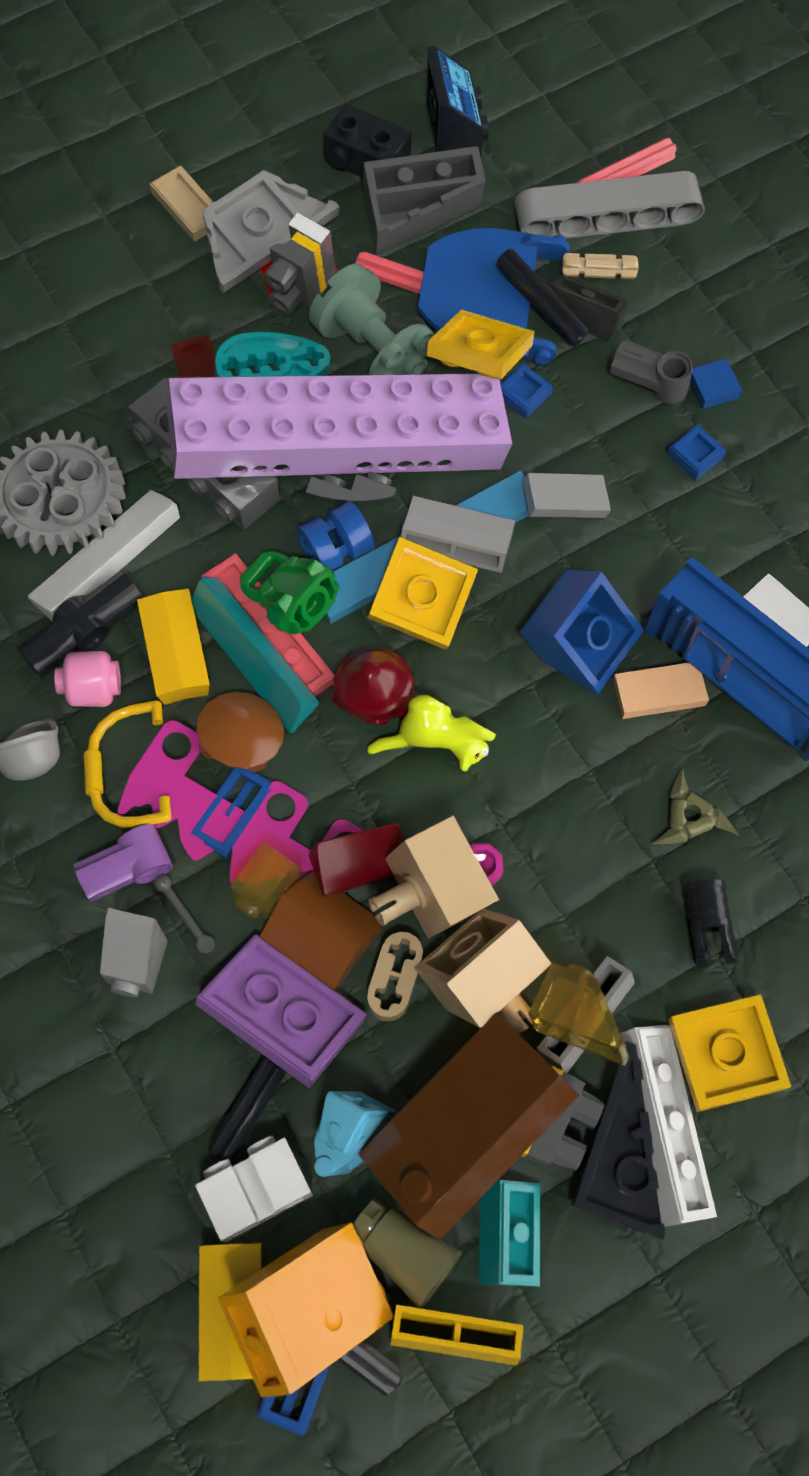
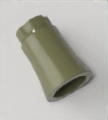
M375 1197L353 1223L357 1235L360 1236L364 1243L363 1247L366 1256L379 1266L403 1290L413 1304L420 1309L426 1305L438 1290L462 1253L461 1250L419 1228L396 1207L390 1208L378 1197Z

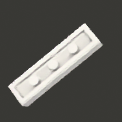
M150 490L114 521V527H107L102 531V539L95 537L89 543V547L81 549L27 596L28 599L53 621L54 612L64 601L74 596H81L83 598L119 572L180 518L177 504L171 499Z
M670 1025L637 1027L617 1034L615 1036V1045L618 1058L623 1043L628 1041L636 1044L637 1055L641 1060L644 1079L641 1080L645 1111L649 1114L654 1149L652 1160L659 1184L657 1195L661 1223L668 1227L717 1217Z

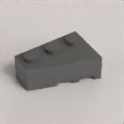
M478 146L364 162L363 192L376 256L481 206L486 180Z

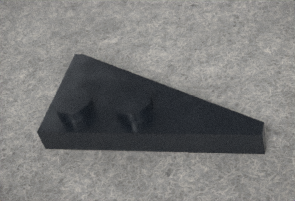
M627 1041L623 1043L604 1101L605 1106L597 1122L571 1206L664 1240L665 1226L664 1223H661L657 1195L659 1184L657 1172L653 1167L652 1155L654 1149L649 1114L645 1111L641 1080H644L642 1065L637 1055L636 1044Z

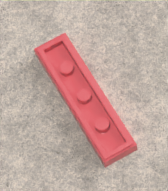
M236 553L203 574L201 577L220 579L314 696H317L333 685L335 675L302 634H288L277 630L269 622L267 611L259 603L251 600L242 592L239 577L247 569V566ZM259 581L255 584L254 588L261 589Z

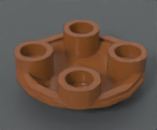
M236 691L221 694L206 703L198 716L196 732L199 738V750L206 758L214 759L227 767L258 772L266 767L267 762L276 756L282 746L284 726L279 713L268 701L251 693Z

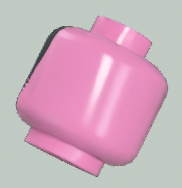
M105 651L68 653L64 659L63 668H55L56 693L65 694V699L72 708L109 706L113 701L114 695H120L119 662L112 661L110 655Z

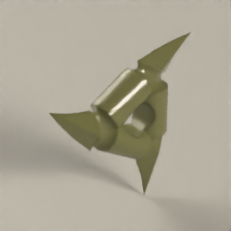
M682 768L670 794V798L673 799L670 803L671 829H668L663 836L652 844L687 842V838L691 839L713 829V826L740 836L727 817L718 808L714 809L712 804L693 792H688ZM686 809L695 811L699 816V820L687 821L684 811Z

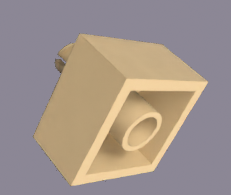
M452 816L405 840L385 858L399 885L376 897H371L369 899V906L371 911L374 912L387 904L391 905L390 908L375 916L381 926H385L393 919L413 910L429 939L495 903L499 898L456 819Z
M484 908L477 912L414 969L447 1011L479 1028L484 1026L496 1012H499L520 1033L529 1028L523 1021L524 1018L531 1024L537 1018V1014L530 1008L520 992L551 965V962L520 920Z

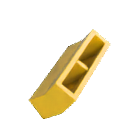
M189 589L161 592L137 599L156 696L164 705L184 699L208 696L210 683Z
M261 1243L199 1246V1381L253 1379L218 1297L261 1270Z
M396 1305L390 1345L517 1366L521 1357L524 1325ZM404 1319L453 1327L451 1341L400 1333V1321ZM461 1329L510 1336V1350L460 1342Z

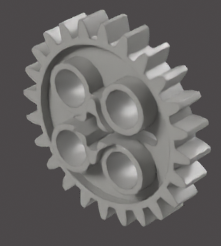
M59 430L56 439L50 440L45 431L42 432L41 442L35 443L33 439L27 437L26 444L28 448L24 450L13 445L11 447L15 456L13 459L0 457V462L4 469L0 470V527L7 539L14 537L20 548L29 542L33 553L37 554L43 545H47L50 554L55 555L58 545H64L66 551L70 554L73 551L74 542L79 541L85 548L89 547L87 536L91 534L102 539L101 525L114 527L115 523L112 514H122L123 510L120 500L126 499L123 488L125 481L122 471L119 468L116 457L110 456L108 447L105 445L98 448L94 437L89 438L83 443L80 432H76L70 440H67L64 431ZM74 512L71 515L64 516L67 513Z

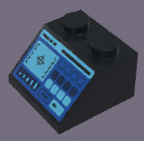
M427 47L425 105L435 151L440 152L478 146L480 156H482L483 140L489 138V126L487 116L480 115V110H482L480 87H474L470 70L437 47Z

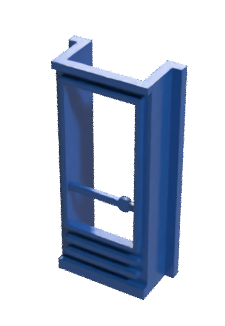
M691 557L686 562L685 567L659 592L645 632L652 637L656 634L660 635L662 642L665 643L667 641L672 645L673 651L678 650L681 652L684 660L700 671L797 751L799 749L802 750L804 755L801 758L807 762L809 760V648L695 558Z

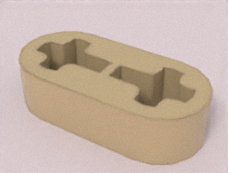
M408 932L394 933L385 940L369 985L367 995L369 1010L376 1018L382 1021H394L405 1014L418 977V973L414 968L422 961L423 949L417 937ZM401 944H406L409 946V954L415 956L414 960L406 959L401 973L393 971L395 955L389 952L391 949L399 950ZM390 980L396 981L395 996L402 1001L400 1004L392 1003L389 1010H384L381 1008V1000L375 996L377 993L385 994Z

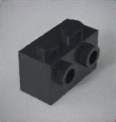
M344 103L323 133L324 161L337 169L346 170L363 178L364 162L411 156V131Z

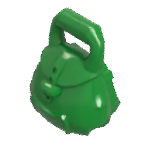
M277 551L261 552L239 577L240 587L245 596L259 603L267 611L269 622L277 630L288 634H300L304 631H311L336 602L335 597L339 589V584L335 581V575L328 565L320 564L315 559L298 558L297 556H291L290 558ZM274 562H277L279 564L278 567L261 584V589L254 588L255 584L273 566Z

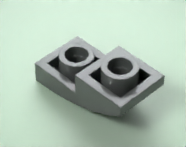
M368 472L367 477L356 474L351 490L346 489L347 482L338 477L323 474L321 480L311 476L306 490L308 496L313 499L338 505L352 501L356 506H371L394 502L398 494L397 489L390 486L391 479L374 472Z

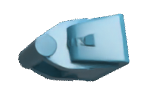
M328 1092L314 1141L316 1173L321 1177L349 1174L353 1169L364 1163L358 1154L395 1117L396 1111L362 1092Z

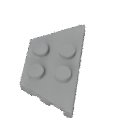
M263 170L203 210V220L221 292L225 293L272 261L270 248L275 244H288L291 240L288 224L297 212L320 226H324L339 215L340 206L330 199L327 204L308 196L307 189L296 184L285 183L280 177Z

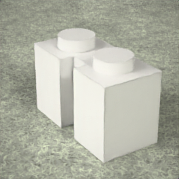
M273 1136L258 1141L247 1149L250 1158L235 1166H232L229 1159L211 1166L203 1172L205 1180L195 1185L222 1242L227 1243L313 1196L285 1137L277 1142Z

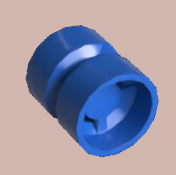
M347 501L329 510L326 520L316 517L298 526L296 529L299 542L306 557L315 559L320 564L328 565L332 571L343 566L345 557L355 560L374 550L375 547L369 526L360 510L352 501ZM329 531H330V534H331V536H332L334 542L336 543V545H337V547H338V548H336V549H335V547H334V545H333V543H332V541H331L329 535L327 534V532H329Z

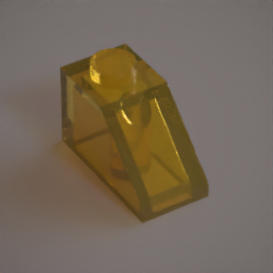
M552 962L528 1012L536 1032L625 1066L629 1056L624 1041L594 974L575 964H569L566 968Z

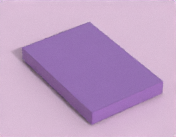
M256 934L197 996L196 1006L308 1088L313 1085L362 1025L367 1015Z

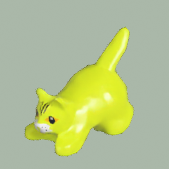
M418 695L408 703V713L401 722L399 734L377 739L368 746L367 752L369 754H376L385 750L408 746L443 748L451 750L459 760L460 769L467 771L471 765L478 763L483 757L488 755L489 748L484 741L494 740L496 734L465 716L454 718L451 714V708L429 695Z

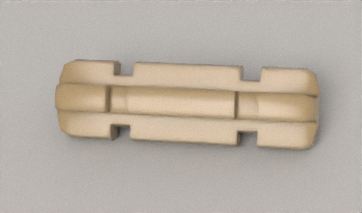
M566 253L562 259V274L566 277H578L579 274H584V278L615 279L616 275H620V279H635L638 273V258L635 255H622L621 259H616V255L585 254L584 258L579 257L580 253Z

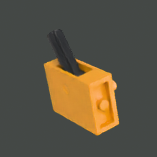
M352 1222L320 1230L218 1297L261 1397L290 1395L336 1360L382 1395H391L394 1389L400 1385L402 1377L399 1367L364 1341V1339L393 1319L394 1316L386 1300L385 1290L375 1276L363 1247L364 1243L360 1236L357 1235Z

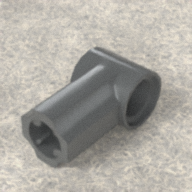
M624 340V342L621 341L615 353L610 374L653 390L655 397L663 403L677 404L688 395L693 363L690 357L683 352L668 351L662 354Z

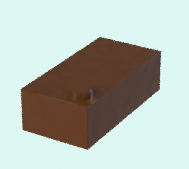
M496 1012L358 1155L413 1223L440 1240L575 1101L579 1094Z

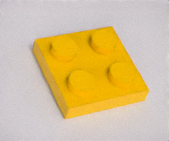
M461 309L428 340L426 356L438 359L447 366H461L477 371L481 376L502 379L532 347L535 331Z
M399 537L367 618L446 650L452 640L478 569Z
M761 994L671 1016L668 1019L696 1113L787 1090L791 1087Z

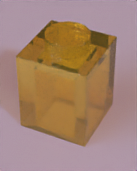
M263 842L230 886L232 894L237 897L233 904L253 919H256L260 914L269 920L282 894L301 879V868Z

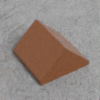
M312 871L282 894L260 938L336 991L385 926H381L372 913L343 892L323 897L315 873Z

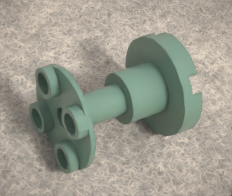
M356 263L335 273L327 281L332 288L326 293L324 298L319 293L314 298L309 311L310 323L325 338H337L348 333L357 343L368 342L379 353L373 361L368 375H420L428 364L424 358L427 354L428 340L435 334L425 324H414L395 335L384 324L386 314L376 304L381 288L380 280L368 267L366 269L362 264Z

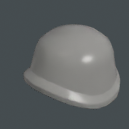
M40 719L29 722L16 729L0 743V772L5 778L14 781L31 780L44 775L56 765L60 758V746L57 736L58 726L53 719Z

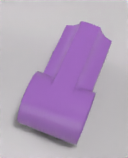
M152 824L142 825L126 832L118 839L117 845L73 864L78 880L90 902L134 882L136 884L152 882L158 876L166 875L173 868V864L157 829Z

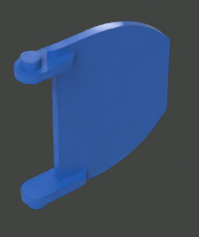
M498 228L470 229L443 237L428 246L418 311L437 331L461 309L526 329L530 302L497 268L496 262L498 258L509 248L514 249L534 271L536 258L561 261L564 254L569 253L570 245L561 235L549 237ZM534 338L532 347L522 358L535 360L539 365H547L556 357L557 346L549 340Z

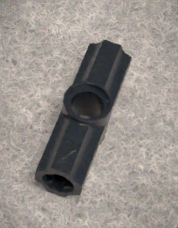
M119 571L84 598L74 596L64 601L54 612L52 622L16 648L28 666L42 679L60 666L68 653L88 652L101 645L108 637L110 627L138 607L137 599H141L143 596L133 581L125 573L123 574Z

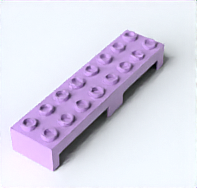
M479 374L169 378L166 408L174 479L357 474L368 472L501 469L512 446L499 378H489ZM443 460L451 461L447 465H437L438 462ZM403 461L412 462L408 466H398ZM423 461L430 462L427 465H418L420 462ZM363 462L371 463L368 467H357L358 464ZM384 462L390 463L387 466H378L379 464ZM277 465H288V467L283 470L274 469V467ZM235 466L247 467L246 469L241 471L232 470V468ZM256 466H266L262 470L254 469Z

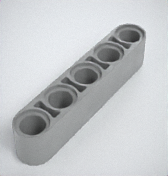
M690 171L530 188L519 193L514 200L520 232L549 237L561 235L565 239L691 224L697 221L705 210L697 178Z

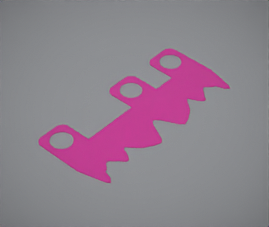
M168 721L163 725L130 774L118 807V815L127 813L134 806L139 807L146 804L152 805L153 813L160 812L159 797L169 796L171 820L155 824V827L161 828L177 819L180 840L187 854L195 861L214 851L203 844L204 841L191 832L218 795L184 776L200 753L199 738L195 731L177 721ZM175 732L185 734L191 742L189 754L179 760L170 759L164 754L162 749L164 739L169 734ZM274 781L271 782L272 785L268 789L270 792L232 847L229 877L230 882L237 885H259L277 878V899L280 900L283 893L314 870L308 856L311 850L289 838L308 808L307 798L282 782ZM275 794H287L294 800L295 812L288 820L276 821L268 815L266 805L268 800ZM223 798L201 829L203 833L222 844L245 812L236 806L230 816H226L231 803ZM337 820L332 824L323 841L333 839L342 832L357 833L364 830L346 820Z

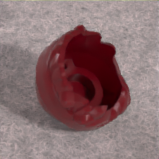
M380 648L360 650L348 656L337 668L333 683L332 702L340 710L364 722L374 725H386L389 719L395 720L397 717L406 716L407 706L414 692L415 678L411 674L408 664L398 654Z

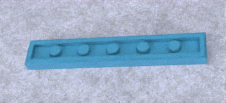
M519 471L456 506L512 519L516 523L529 516L522 481L525 476ZM401 535L333 571L335 581L339 584V589L335 597L336 602L325 614L330 624L374 601L397 540Z

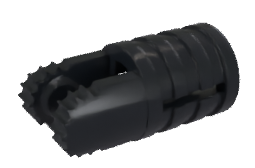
M702 880L685 886V893L688 895L687 902L690 907L689 915L692 920L690 926L697 969L710 967L711 955L706 933L720 932L721 951L727 964L738 963L733 923L729 917L730 909L725 892L727 889L725 880Z

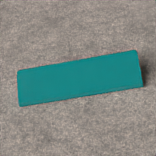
M202 577L197 584L192 599L194 614L261 698L268 701L279 713L282 723L288 732L293 733L320 704L319 701L220 579Z

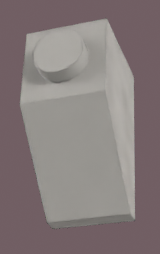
M108 908L105 918L100 975L108 984H111L110 990L112 992L128 997H138L139 991L153 994L168 942L155 918Z

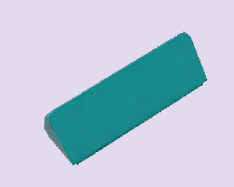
M497 1180L480 1198L479 1283L489 1285L540 1286V1183Z

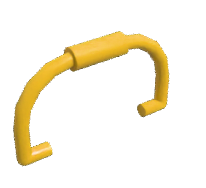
M158 700L133 704L112 711L97 724L89 737L88 749L83 754L85 793L90 796L93 809L104 821L121 828H136L147 824L155 825L171 820L169 796L159 797L160 812L125 817L111 812L103 803L101 797L103 794L101 752L99 751L100 740L106 730L113 724L132 715L152 712L153 725L163 724L162 704Z

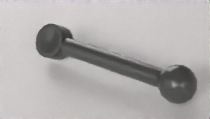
M166 875L158 876L154 881L155 889L166 895L197 940L198 951L203 955L212 954L216 948L214 939L211 936L204 935L171 888V878Z

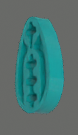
M273 332L242 333L227 339L219 347L215 358L214 376H327L330 353L322 344L299 336ZM312 359V362L317 364V366H311V363L305 360ZM268 364H273L274 367H275V369H279V370H278V371H272L271 367H270V366H267V365H268ZM252 366L259 373H252V370L247 367ZM228 369H235L236 374L240 375L232 376L231 371H228Z

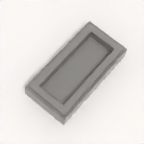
M527 473L522 480L530 517L606 518L611 511L603 475Z

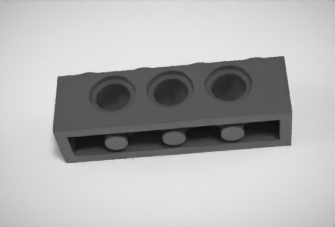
M165 377L128 407L133 421L131 430L142 444L148 445L150 443L157 449L160 459L173 471L166 408L169 380ZM235 466L232 468V470L241 471L246 469L247 467ZM256 466L254 469L262 470L265 468L263 466ZM274 476L185 478L189 487L198 496L202 497L205 494L213 502L215 510L222 519L228 523L233 520L243 531L280 501L278 482ZM226 480H236V482L232 484L222 483Z

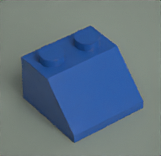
M566 569L522 628L520 634L543 662L590 692L599 694L644 629L601 571Z

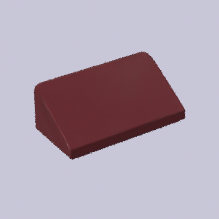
M398 823L316 843L308 856L322 896L395 878L385 858L403 843Z

